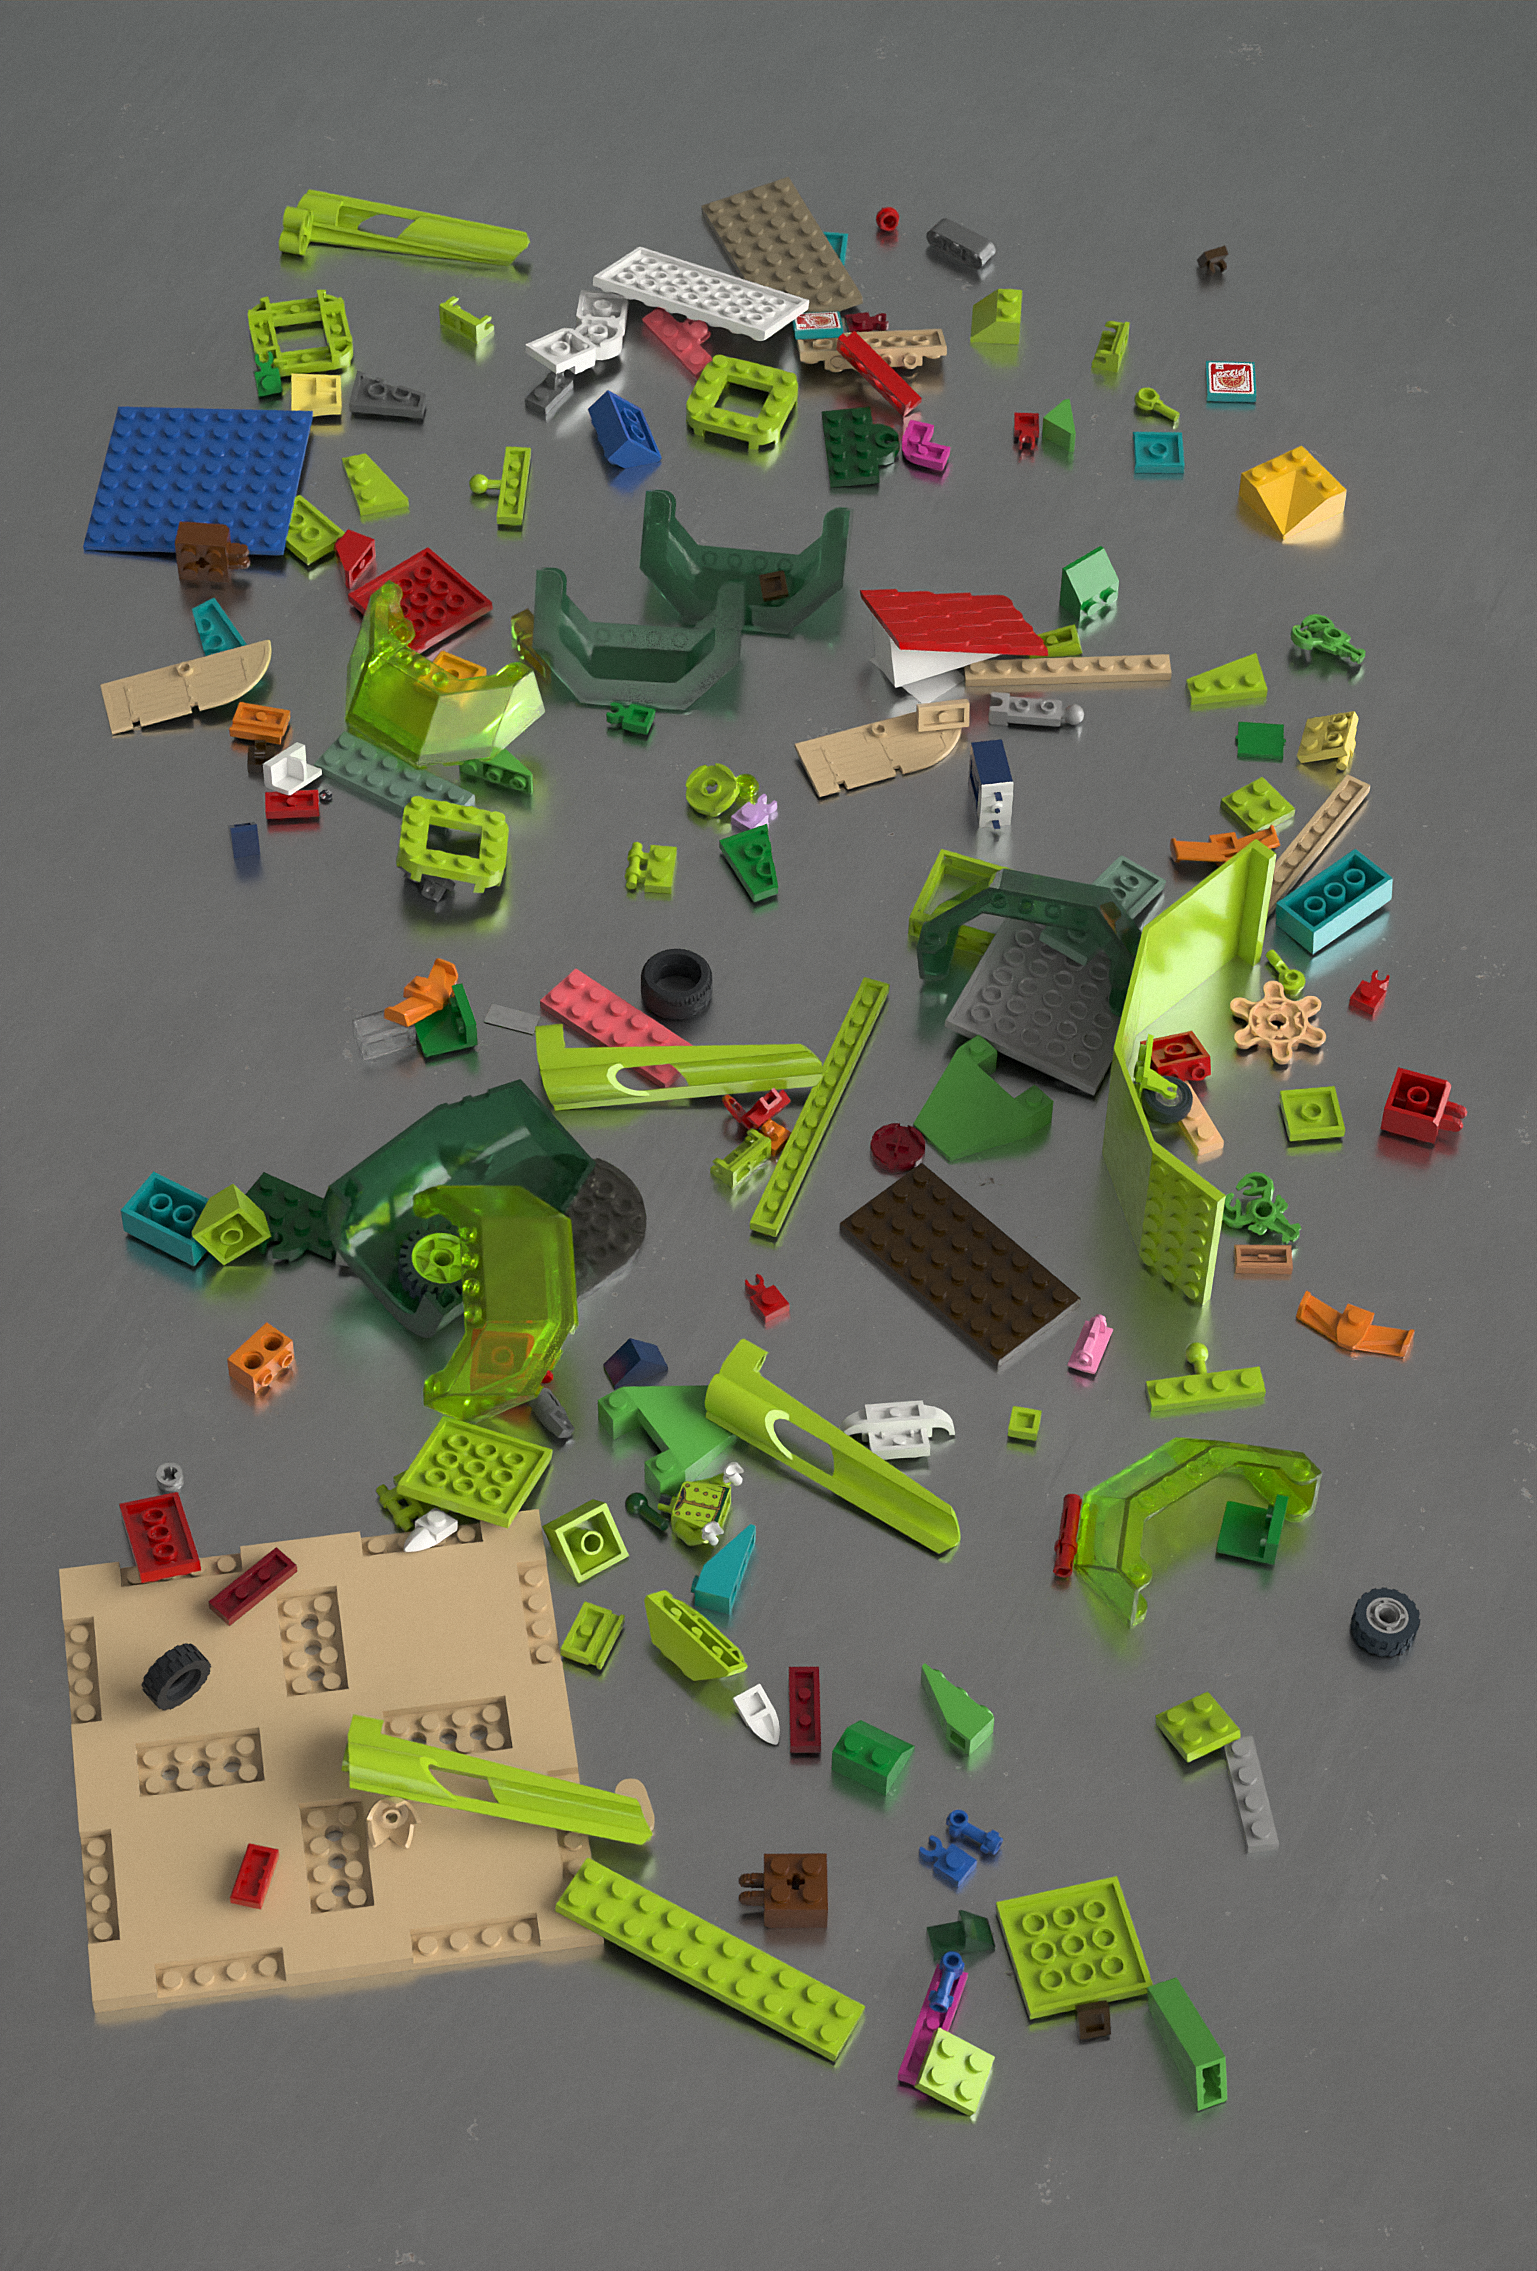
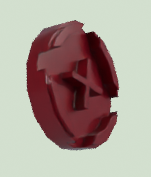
M891 1123L882 1126L874 1132L870 1142V1155L873 1162L881 1169L894 1173H904L914 1169L924 1159L925 1140L916 1128L910 1125L905 1127L900 1126V1123Z

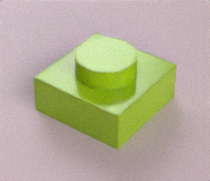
M1013 1406L1007 1436L1036 1441L1042 1411Z

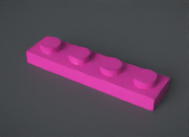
M937 1964L901 2063L897 2080L915 2085L934 2031L941 2028L949 2032L967 1981L968 1973L963 1972L953 1982L949 1994L954 1997L952 2007H948L945 2013L936 2012L929 2007L930 2001L928 1997L931 1990L937 1991L942 1977V1970L939 1969V1964Z

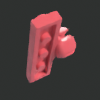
M657 307L642 318L644 325L698 380L705 366L713 361V358L700 346L711 336L707 324L701 320L696 321L688 318L684 322H677L661 307Z

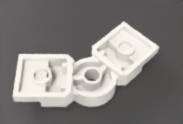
M581 290L576 313V329L562 328L525 344V353L556 374L566 369L576 374L594 366L595 360L615 357L622 350V336L625 335L629 299L614 292Z

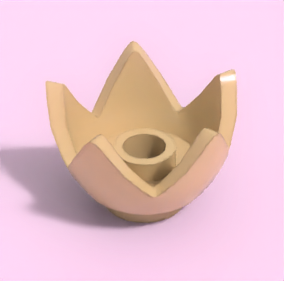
M394 1796L381 1798L374 1803L368 1811L365 1820L368 1823V1835L373 1848L379 1846L387 1839H391L400 1847L408 1849L413 1837L414 1825L422 1823L418 1812L411 1803L403 1798ZM395 1813V1815L388 1816L387 1814Z

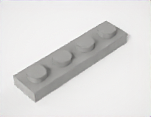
M1253 1736L1240 1737L1222 1746V1751L1247 1853L1278 1850L1279 1841Z

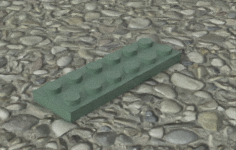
M346 731L314 763L315 767L322 769V775L402 814L405 806L411 801L413 796L447 801L462 806H471L475 802L473 793ZM429 824L430 828L446 834L450 829Z
M1121 855L1041 932L1039 940L1086 966L1164 889L1166 880Z

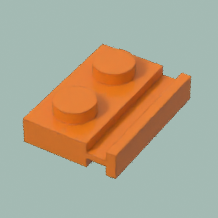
M239 702L232 720L233 724L229 728L230 736L249 740H266L267 743L281 745L282 736H284L291 718L290 710Z

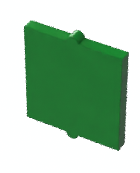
M1238 722V735L1235 737L1237 757L1283 760L1284 746L1286 745L1284 724Z

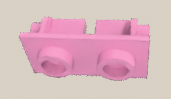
M1096 1314L1090 1321H1085L1067 1366L1095 1375L1113 1332L1112 1328L1106 1327V1318L1103 1315Z

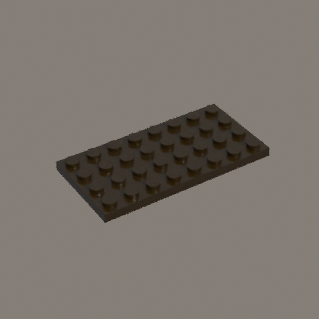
M920 1163L840 1222V1231L998 1368L1080 1305L1081 1298L923 1163Z

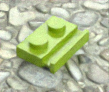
M584 1601L560 1648V1655L586 1665L590 1663L601 1670L625 1623V1615L621 1614L618 1616L613 1614L611 1610Z

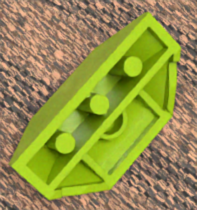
M666 1590L646 1595L644 1604L652 1643L661 1650V1653L666 1658L672 1660L685 1676L696 1681L728 1677L746 1671L748 1665L744 1662L741 1650L702 1614L683 1601L672 1598V1594Z

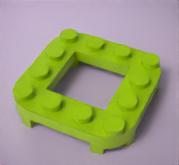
M319 289L317 290V297L270 303L268 296L260 298V304L251 310L248 309L249 331L254 353H258L260 361H265L267 359L266 351L270 350L273 354L271 367L277 366L279 368L280 377L290 376L291 374L347 368L350 366V361L353 357V340L342 297L336 298L332 295H327L326 290ZM322 321L327 346L288 352L280 351L274 327Z
M716 355L713 357V361L705 366L686 402V421L694 428V434L701 437L706 430L749 441V449L758 450V445L771 442L776 444L780 440V431L793 405L797 406L798 403L797 376L792 372L724 355ZM730 382L767 391L770 394L758 417L755 418L714 407L723 388H728Z
M413 796L403 811L396 866H401L411 873L410 879L420 882L422 874L472 883L474 884L473 892L484 893L485 888L495 885L499 887L506 865L509 827L505 822V815L498 811L490 812L472 806H462L447 801ZM429 824L479 834L478 859L465 855L445 853L440 850L426 849Z

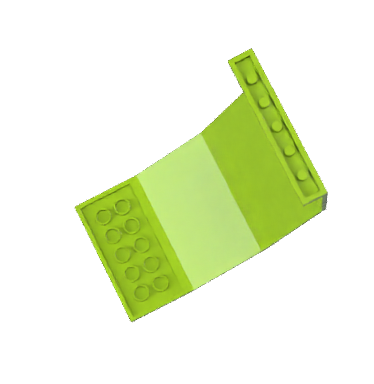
M1257 839L1143 927L1113 1051L1102 1147L1105 1164L1139 1256L1147 1265L1153 1266L1162 1273L1167 1281L1176 1284L1189 1298L1195 1299L1202 1306L1211 1297L1226 1195L1154 1141L1128 1068L1135 1039L1140 1032L1235 956L1238 955L1253 967L1261 961L1277 854Z

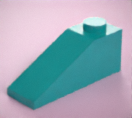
M749 1524L704 1564L700 1576L695 1575L691 1586V1593L695 1594V1606L730 1614L755 1545L756 1525Z

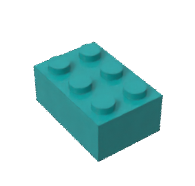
M153 1171L120 1210L123 1229L125 1232L195 1266L207 1252V1249L192 1236L191 1232L209 1199Z

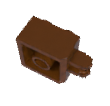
M179 522L175 539L179 579L230 583L232 569H248L250 565L249 557H247L249 554L248 546L240 543H231L230 529L225 524Z
M827 1853L764 1854L763 1873H744L739 1877L741 1887L764 1888V1890L741 1892L739 1902L744 1906H764L765 1926L769 1928H827Z

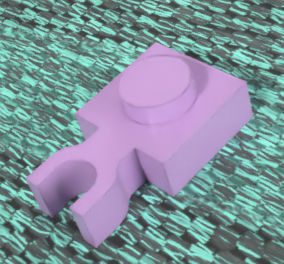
M763 794L758 798L757 804L753 805L747 802L731 816V824L743 832L764 825L768 822V815L777 809V802L774 800L768 805L765 804L767 802V795Z

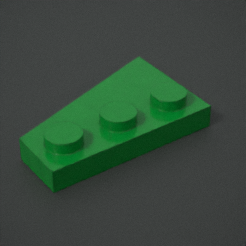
M767 824L719 840L720 850L753 902L778 894V882Z

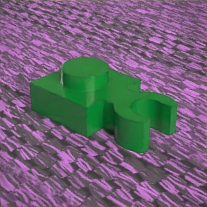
M270 350L266 351L267 359L265 361L259 360L258 353L253 354L254 362L260 368V370L253 371L259 397L283 392L279 368L277 366L271 367L273 354Z
M612 702V713L607 712L606 721L608 723H622V729L647 735L655 718V709L631 703L627 709L619 703Z

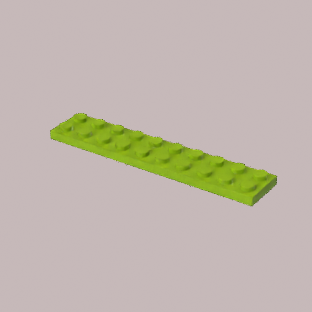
M588 1857L556 1904L555 1911L834 2062L864 2013V2005Z

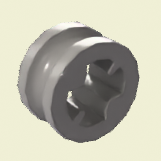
M164 1463L158 1467L156 1479L160 1490L172 1493L182 1487L184 1481L183 1473L178 1464ZM171 1474V1477L174 1476L175 1479L168 1481V1478L165 1480V1476Z

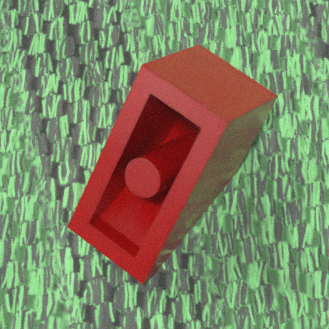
M349 529L342 537L336 540L334 551L336 552L337 565L346 588L351 589L376 558L375 540Z

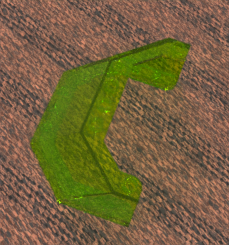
M388 580L370 596L347 665L346 724L416 770L427 769L428 765L443 763L444 767L464 764V760L479 759L480 762L491 761L545 713L533 669L521 662H513L506 665L495 675L458 679L406 646L414 639L415 630L412 622L403 615L399 603L403 596L401 588Z
M434 1185L412 1195L413 1211L416 1216L427 1219L439 1213L452 1222V1225L458 1226L465 1334L445 1369L432 1374L425 1381L423 1387L424 1406L457 1420L475 1424L537 1398L543 1388L540 1383L548 1369L553 1371L563 1353V1350L560 1348L569 1333L573 1335L579 1325L571 1219L555 1210L554 1207L542 1199L534 1196L522 1186Z
M1175 1437L1084 1493L1077 1538L1078 1551L1075 1554L1073 1567L1130 1630L1146 1618L1148 1604L1139 1591L1148 1586L1152 1580V1569L1140 1556L1145 1521L1222 1473L1232 1472L1243 1474L1271 1505H1275L1277 1494L1289 1496L1285 1519L1298 1522L1315 1512L1322 1478L1320 1469L1303 1452L1219 1440Z

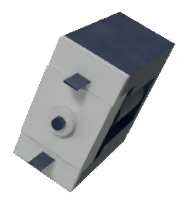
M1002 739L971 742L968 786L979 828L994 827V829H1001L1000 826L1010 825L1014 783Z

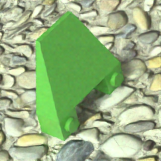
M979 1034L957 1049L913 1123V1127L949 1161L1032 1136L1052 1122L1054 1101L1036 1085L1013 1098L990 1077L991 1074L996 1072L997 1050Z
M709 1385L621 1387L598 1399V1420L613 1440L643 1426L662 1451V1453L644 1462L645 1483L658 1500L662 1493L674 1496L680 1492L684 1482H693L737 1437L735 1434L705 1418L707 1412L705 1397Z

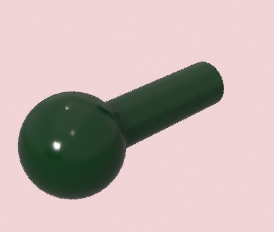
M634 1492L626 1498L625 1509L628 1513L642 1515L662 1531L669 1527L670 1522L648 1506V1500L645 1495Z

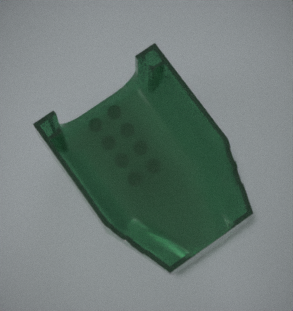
M519 1079L490 1088L486 1093L474 1097L471 1095L465 1096L461 1101L449 1105L447 1102L437 1105L329 1185L321 1205V1216L328 1236L338 1253L390 1314L412 1333L424 1338H431L542 1253L594 1169L596 1162L528 1086ZM440 1223H446V1229L449 1230L451 1225L458 1226V1233L465 1229L468 1231V1238L473 1235L477 1239V1244L480 1243L482 1247V1253H484L485 1257L482 1280L461 1296L447 1283L442 1287L437 1300L436 1294L432 1295L429 1291L424 1294L420 1303L419 1296L415 1299L410 1297V1290L405 1292L402 1287L403 1282L400 1283L398 1273L400 1250L405 1239L408 1240V1236L412 1232L416 1234L417 1229L422 1226L427 1231L428 1224H435L436 1229H439Z

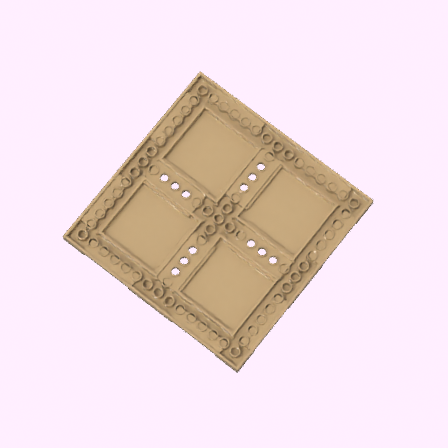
M539 1509L519 1511L508 1529L480 1520V1523L457 1526V1531L438 1544L415 1552L404 1551L405 1541L411 1532L361 1538L359 1531L240 1546L241 1553L199 1558L201 1571L192 1572L188 1575L168 1577L155 1582L141 1583L137 1567L120 1568V1562L59 1569L89 1943L91 1992L95 2013L604 1944V1937L555 1911L557 1902L586 1858L591 1859L588 1835L407 1800L414 1806L422 1823L414 1825L413 1837L409 1848L404 1849L391 1839H387L379 1846L373 1848L368 1835V1823L365 1820L373 1804L387 1796L351 1789L349 1772L341 1771L344 1752L348 1742V1731L353 1714L384 1720L381 1734L409 1741L420 1738L426 1742L425 1745L580 1784ZM277 1547L297 1565L298 1572L231 1626H228L209 1608L208 1601ZM308 1620H314L318 1623L312 1629H306L302 1626ZM192 1643L211 1664L210 1675H208L201 1689L183 1704L171 1710L159 1709L143 1692V1687L141 1686L143 1678L147 1674L148 1669L165 1652L177 1645ZM310 1646L321 1648L320 1652L315 1655H309L305 1652ZM317 1671L324 1674L323 1678L317 1681H312L308 1678L312 1672ZM477 1730L487 1733V1736L481 1740H475L470 1735ZM446 1734H451L456 1737V1740L453 1743L445 1744L440 1741V1738ZM231 1762L241 1765L235 1772H228L224 1769ZM201 1766L210 1769L204 1776H197L193 1773L196 1768ZM429 1769L432 1776L453 1795L497 1803L487 1780ZM170 1770L179 1773L173 1780L162 1778V1775ZM389 1813L387 1815L391 1816L395 1815V1813ZM332 1831H339L343 1834L342 1838L337 1841H330L326 1836ZM248 1843L279 1849V1858L262 1909L230 1902V1896ZM336 1858L346 1861V1864L339 1869H334L329 1865ZM338 1886H345L349 1889V1892L344 1896H336L332 1893L334 1888Z

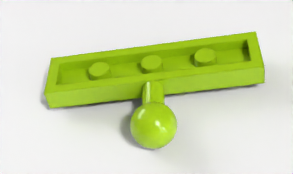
M506 446L501 480L487 479L483 474H475L469 480V487L476 494H482L487 489L500 490L497 524L522 525L531 448Z
M1199 1342L1191 1343L1185 1351V1357L1189 1363L1194 1365L1196 1375L1150 1380L1145 1383L1151 1412L1265 1397L1266 1393L1260 1366L1207 1373L1205 1361L1208 1358V1349Z

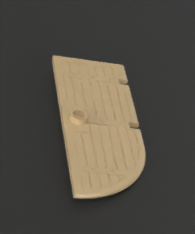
M270 640L260 641L100 684L112 735L134 729V722L140 721L141 727L191 714V707L197 705L199 710L202 711L224 705L243 696L261 680L269 666L271 659Z
M916 712L796 743L794 748L818 797L840 792L839 784L844 783L848 790L896 777L894 769L899 768L902 774H907L930 767L941 761L952 751L960 737L962 728L918 732L916 729Z

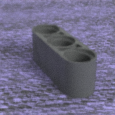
M947 218L940 220L926 234V239L933 248L974 269L981 268L996 253V248L989 239Z

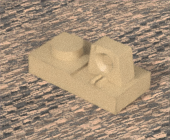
M967 699L916 704V729L918 732L969 727V701Z

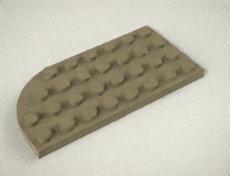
M789 177L701 206L703 216L741 279L809 300L808 310L805 312H837L863 304V296Z

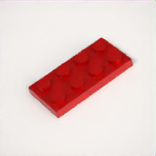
M178 1492L119 1504L120 1514L141 1583L155 1582L168 1577L188 1575L192 1572L201 1571L200 1559Z

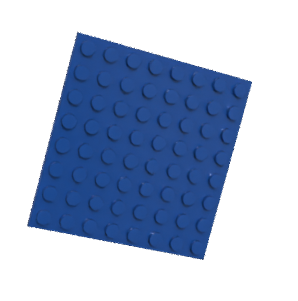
M118 407L83 545L84 550L176 552L175 539L179 522L183 521L225 524L230 529L231 543L245 544L248 546L249 554L283 555L311 428L313 411Z

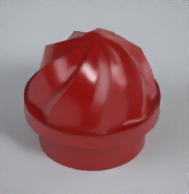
M882 207L876 214V224L878 227L887 231L897 227L899 223L898 212L892 207Z

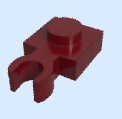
M868 312L845 315L844 319L848 333L853 331H886L889 328V321H886L885 313H879L872 317L869 316Z

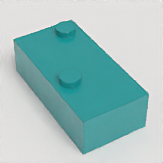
M1354 849L1277 902L1276 925L1314 954L1392 899L1393 878L1357 849Z

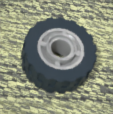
M1386 1587L1371 1589L1370 1592L1362 1594L1361 1599H1358L1350 1624V1628L1353 1631L1352 1635L1358 1641V1644L1370 1653L1378 1654V1656L1388 1655L1389 1657L1395 1656V1654H1402L1415 1641L1421 1620L1419 1619V1609L1415 1607L1416 1604L1413 1600L1411 1601L1406 1594H1402L1396 1589L1391 1590Z

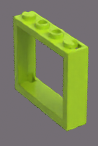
M941 849L909 916L908 934L983 956L996 934L926 914L944 874L1028 897L1023 912L1031 916L1041 896L1043 878Z

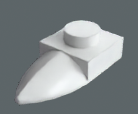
M434 1508L415 1521V1529L407 1537L404 1551H421L438 1544L457 1531L458 1521L438 1508Z
M761 1684L734 1697L732 1701L746 1726H749L764 1741L777 1745L780 1737L779 1720Z

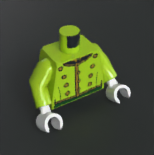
M731 1462L725 1467L724 1472L693 1482L686 1481L682 1484L678 1497L665 1493L661 1494L658 1510L672 1513L671 1529L688 1546L704 1544L715 1548L719 1541V1535L724 1533L722 1527L731 1504V1486L729 1485L732 1483L735 1486H739L742 1483V1478L739 1474L743 1473L744 1470L738 1463Z

